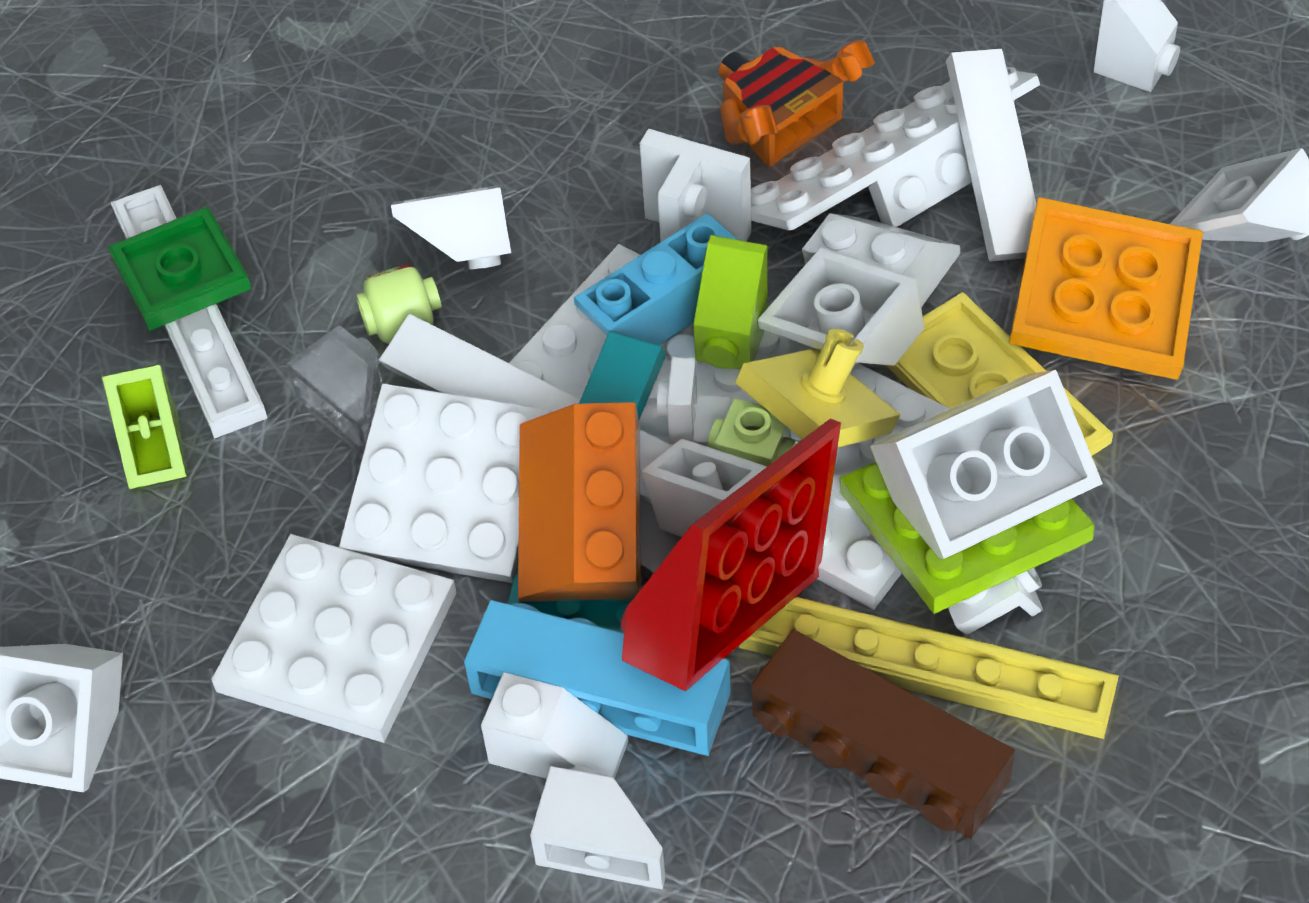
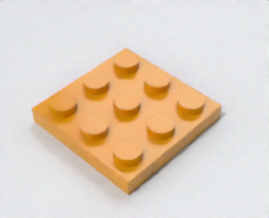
M1038 197L1009 344L1178 380L1184 365L1203 231Z

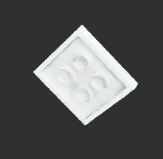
M382 384L339 548L392 563L513 583L515 574L518 571L520 424L551 413V410Z
M290 534L211 679L216 692L384 743L457 594L454 580Z

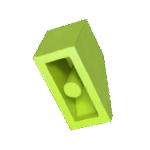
M710 235L693 324L695 360L718 368L741 370L743 363L755 360L765 331L759 328L757 320L768 308L767 245Z

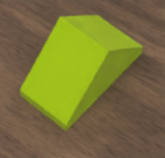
M161 364L102 376L128 488L133 489L186 477L187 472L178 412Z

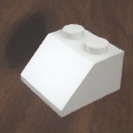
M832 213L826 217L802 248L805 265L819 248H823L917 279L921 307L960 255V245L866 218Z
M819 248L757 320L760 329L819 350L822 349L828 330H845L854 335L853 340L859 339L864 345L862 353L857 357L856 363L894 366L925 329L917 279L823 248Z

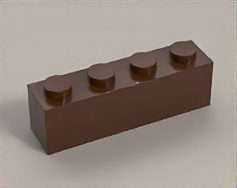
M794 629L752 683L753 716L757 718L758 722L767 731L778 737L789 736L809 747L813 754L828 766L834 768L844 767L864 778L868 785L881 796L888 799L899 798L919 809L930 823L942 830H956L972 839L1010 782L1015 749Z

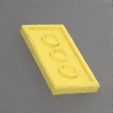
M963 292L924 315L925 329L895 366L886 365L909 389L950 409L1024 375L1046 371L1021 346L1009 344L1010 336ZM1064 388L1090 454L1093 456L1112 443L1113 433Z

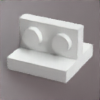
M648 129L639 143L644 211L646 219L659 222L661 242L706 213L711 215L738 240L747 242L752 233L750 158Z

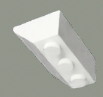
M1056 370L1024 375L870 445L893 503L939 559H945L1103 484Z

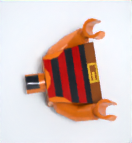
M856 40L844 45L837 52V57L826 61L799 57L782 47H772L751 62L739 52H732L727 55L721 62L718 70L719 76L725 80L723 82V103L719 110L725 140L734 146L748 144L768 167H771L841 120L843 114V82L847 80L850 82L857 81L862 76L863 68L872 67L875 64L865 40Z

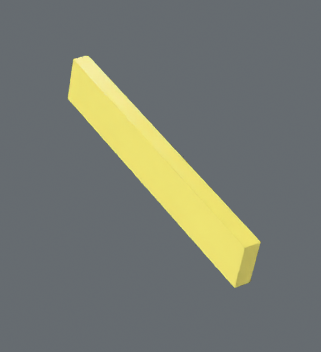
M795 597L739 645L741 649L773 656L794 629L905 690L1101 739L1105 737L1119 675L800 597Z

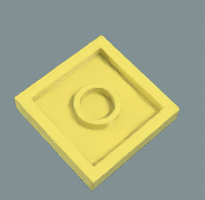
M842 329L828 330L821 350L813 348L743 363L735 381V384L802 440L830 418L841 422L838 448L891 434L901 415L850 374L858 355L862 353L864 345L859 339L853 340L854 335Z

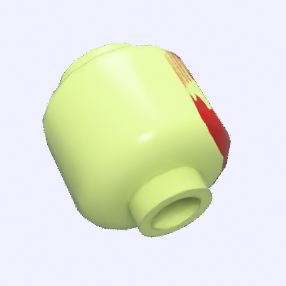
M409 264L368 276L363 284V292L356 294L359 311L368 335L377 334L379 339L386 344L391 342L408 314L433 325L432 311L442 308L433 278L422 279L418 270Z

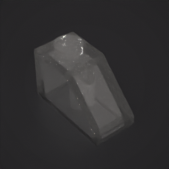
M338 325L289 361L287 365L296 398L359 452L364 454L383 384L379 365L381 364L379 361L380 355L364 337L356 339L342 326Z

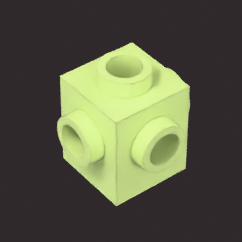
M734 398L725 419L717 418L714 421L707 447L769 466L795 446L798 440L792 439L791 430L759 403L755 404Z

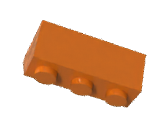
M636 403L572 404L521 423L519 442L518 600L520 602L634 599L641 590L640 424Z

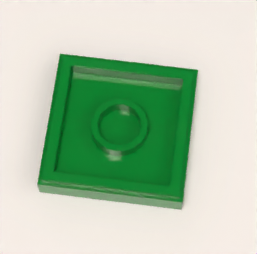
M208 206L108 246L112 261L149 331L252 289L247 273Z

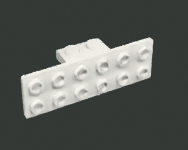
M1006 67L1013 100L1040 85L1037 74L1016 71L1014 67ZM950 81L942 86H933L918 92L914 96L915 101L902 109H894L878 115L873 120L874 125L861 133H851L838 138L832 143L833 149L823 155L798 161L791 166V173L777 181L764 182L751 189V221L788 231L794 230L868 186L881 223L898 227L970 184L972 180Z

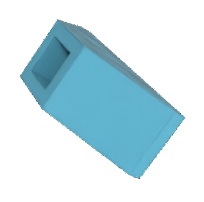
M706 213L575 296L574 305L606 335L611 331L660 345L694 323L710 235L738 239L711 215Z

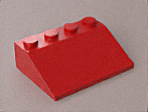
M831 418L689 527L636 597L626 607L621 619V630L624 632L622 661L681 690L687 691L819 577L818 566L822 561L841 422Z

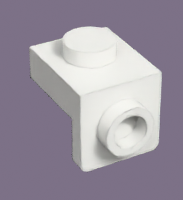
M672 357L669 381H659L657 415L668 417L670 444L674 445L682 438L707 446L714 421L717 418L725 419L732 404V399L729 396L697 395L695 358Z
M1032 568L948 607L956 628L965 635L970 634L1018 606L1032 617L1043 611L1035 591L1042 587L1041 580L1035 568Z

